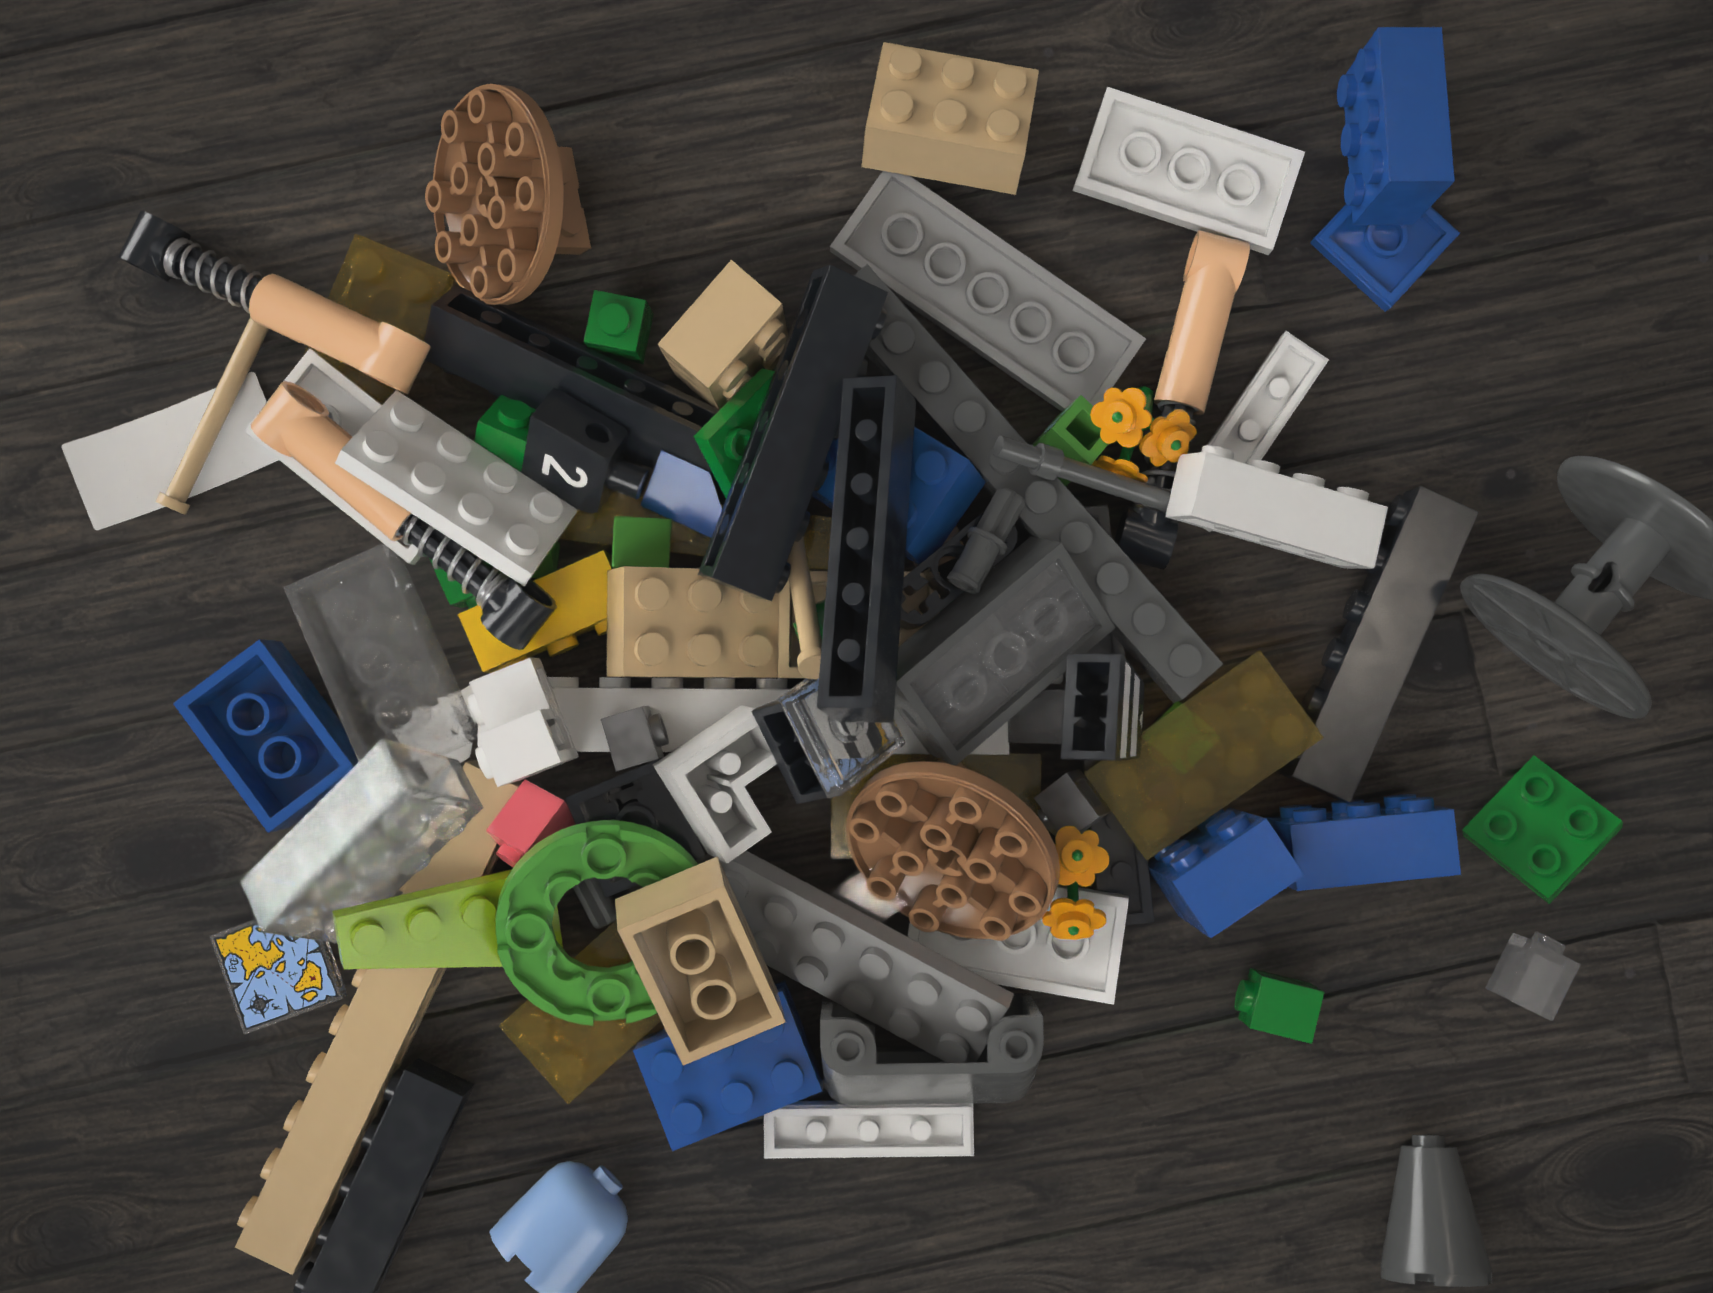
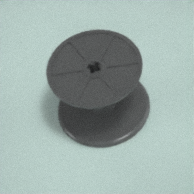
M1573 456L1564 460L1558 469V488L1571 512L1591 534L1603 543L1602 546L1586 564L1577 563L1572 567L1571 573L1574 579L1554 602L1519 583L1500 576L1482 573L1465 578L1460 585L1461 594L1472 613L1483 626L1517 657L1541 675L1576 697L1607 712L1627 718H1643L1651 709L1652 700L1650 692L1634 667L1601 634L1620 611L1628 612L1634 609L1635 600L1633 596L1649 577L1689 595L1713 600V521L1671 489L1636 470L1598 457Z

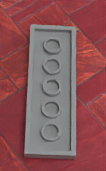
M882 171L830 245L831 253L857 271L868 264L899 300L1062 412L1080 395L1093 406L1098 402H1102L1106 390L1113 388L1146 340L1138 332L909 175Z
M744 851L729 863L719 860L766 965L940 1058L946 1063H973L978 1060L987 1045L990 1030L1005 1015L1014 993L748 851Z

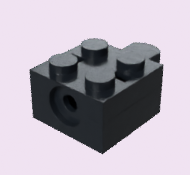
M660 759L565 798L575 824L600 820L633 822L655 829L672 838L689 852L695 860L703 858L708 854L655 770L653 764ZM633 782L634 786L622 789L623 785ZM615 876L609 879H598L605 897L638 885L624 877Z

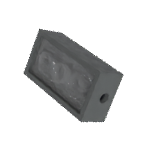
M1030 536L989 571L979 594L963 592L899 646L895 707L929 754L956 766L1066 671L1067 654H1086L1116 627L1063 544L1057 541Z

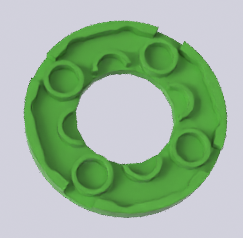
M618 820L590 821L561 829L547 836L528 850L515 864L499 896L496 912L497 951L505 973L518 991L532 1004L552 1016L568 1022L594 1026V1020L610 1021L626 1018V1024L657 1014L633 961L609 968L589 966L570 957L556 941L552 926L554 909L566 891L586 879L594 877L598 879H609L615 876L624 877L632 883L635 882L645 887L696 866L698 863L689 852L672 838L655 829L633 822Z

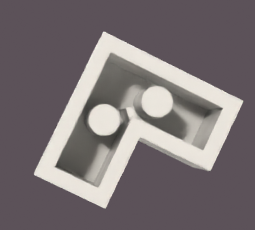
M540 658L525 659L469 682L473 692L472 695L468 696L471 713L479 726L486 725L487 731L477 734L481 747L475 750L477 761L487 779L494 777L497 787L523 780L579 757Z
M740 705L653 764L706 852L713 857L718 856L719 860L725 863H729L772 832L745 789V786L777 763L751 712L755 708Z

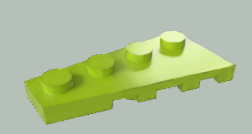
M511 870L333 910L335 932L343 968L503 967L497 951L496 912L502 887ZM556 906L552 926L556 941L563 948L558 908Z

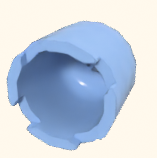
M566 1161L558 1163L548 1170L499 1219L489 1231L492 1241L507 1262L516 1254L532 1271L525 1281L537 1292L577 1293L619 1244L625 1234L628 1215L624 1202L617 1194L623 1188V1185L613 1173L602 1165L594 1171L585 1164Z

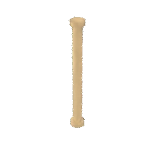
M251 317L166 493L160 492L156 499L157 503L186 515L190 505L186 501L269 331L268 328L254 322Z
M802 537L799 542L794 541L787 560L791 564L789 583L801 653L797 657V666L801 676L807 679H819L822 637L804 537Z

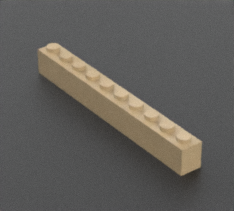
M477 760L465 762L462 768L456 766L449 775L443 789V795L448 796V799L440 816L434 813L421 834L420 842L426 844L417 863L411 861L399 880L397 889L402 891L403 894L490 875L499 857L496 852L500 846L486 830L523 781L520 780L497 787L494 777L487 779L484 776ZM446 968L357 969L352 985L358 989L350 1005H342L331 1023L329 1033L335 1037L327 1054L321 1052L307 1074L306 1081L312 1083L305 1100L299 1099L285 1120L283 1129L288 1131L289 1134L282 1149L276 1147L272 1151L261 1171L260 1177L265 1179L266 1182L259 1197L252 1196L239 1217L237 1225L244 1229L235 1248L291 1275L310 1258L316 1245L317 1236L339 1197L338 1192L350 1168L354 1165L362 1148V1139L383 1104V1095L395 1071L400 1068Z

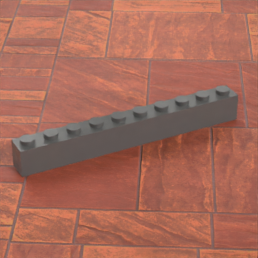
M866 264L854 276L887 291L888 295L883 309L887 311L884 326L879 335L874 340H870L865 355L884 376L897 375L916 400L915 411L947 447L972 462L986 482L983 488L992 498L998 489L1009 488L1025 499V506L1015 523L1027 538L1032 536L1063 544L1116 628L1111 633L1173 703L1183 700L1220 668L1223 663L1058 477L1054 480H1048L1029 473L1028 467L993 455L995 441L1000 435L1023 443L1026 442L872 268Z

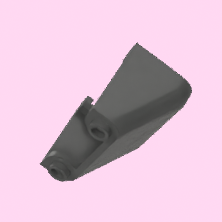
M1030 993L1014 994L1008 1010L1003 1018L993 1025L988 1035L987 1045L978 1060L973 1063H946L919 1047H876L875 1023L863 1021L854 1012L823 996L820 1016V1049L825 1089L831 1098L839 1103L848 1105L1009 1103L1024 1097L1032 1086L1042 1056L1044 1035L1043 1015Z

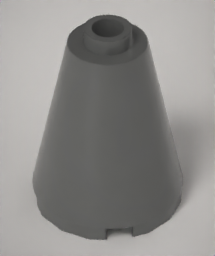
M1412 1135V1145H1401L1380 1263L1381 1278L1406 1284H1415V1280L1434 1282V1286L1444 1287L1487 1286L1489 1283H1492L1493 1271L1457 1147L1445 1146V1136Z

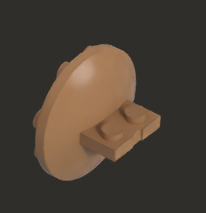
M485 84L476 87L461 99L454 110H447L444 113L441 121L442 135L437 149L433 180L428 183L425 192L426 205L431 212H434L437 232L435 240L436 256L441 263L447 264L459 286L473 292L477 298L486 304L510 305L518 303L537 289L547 274L555 254L580 255L591 249L584 208H581L579 199V182L572 148L557 146L551 126L541 108L527 93L513 86ZM444 214L446 216L449 231H445Z
M939 759L937 762H907L886 768L875 774L863 785L849 809L846 822L847 842L852 858L866 880L867 890L875 898L886 901L896 910L909 917L911 924L923 932H934L937 930L959 937L1003 941L1011 935L1020 933L1037 923L1044 916L1052 902L1059 883L1060 864L1055 844L1048 830L1033 810L1014 793L994 780L968 769L962 763L955 766Z

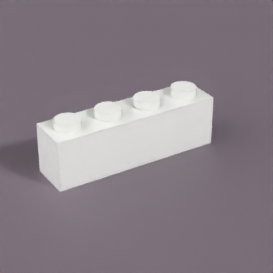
M1205 445L1202 446L1201 452L1179 456L1165 517L1340 568L1374 569L1388 507L1368 501V492L1349 487H1338L1337 491L1324 488L1325 480L1323 478L1308 474L1295 473L1291 478L1279 474L1280 466L1275 463L1262 460H1248V464L1233 460V451L1217 446Z

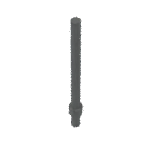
M1002 435L995 441L993 447V455L995 457L1028 467L1029 473L1048 480H1054L1056 477L1157 510L1167 511L1171 491L1066 457L1062 449L1044 443L1032 446Z

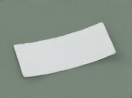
M254 372L247 374L188 498L247 475L279 460L244 432L267 402ZM216 388L163 410L62 445V450L95 530H100L165 507L157 503L156 499L160 492L166 493Z

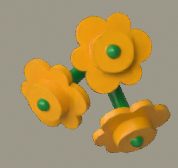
M1116 387L1109 388L1104 393V401L1098 402L1093 406L1090 416L1093 424L1101 428L1100 437L1103 442L1111 444L1118 441L1123 448L1117 460L1108 456H1099L1098 460H1095L1092 465L1147 483L1148 477L1139 472L1137 465L1130 462L1135 446L1140 443L1139 449L1141 453L1146 457H1150V462L1154 466H1162L1167 460L1175 463L1178 462L1179 456L1188 453L1189 441L1195 437L1196 428L1190 423V416L1183 409L1172 411L1166 418L1160 416L1154 419L1152 417L1154 393L1148 387L1128 388L1123 392ZM1149 429L1151 432L1143 437V431Z
M1064 826L1058 830L1055 836V847L1060 864L1058 884L1067 886V898L1054 900L1050 904V911H1046L1042 917V922L1050 927L1051 934L1056 938L1070 940L1089 938L1094 934V929H1099L1106 924V914L1102 910L1095 909L1092 901L1087 899L1079 900L1078 885L1082 887L1092 885L1095 880V874L1103 872L1108 867L1109 855L1105 849L1098 846L1099 837L1096 832L1087 830L1081 834L1076 827Z

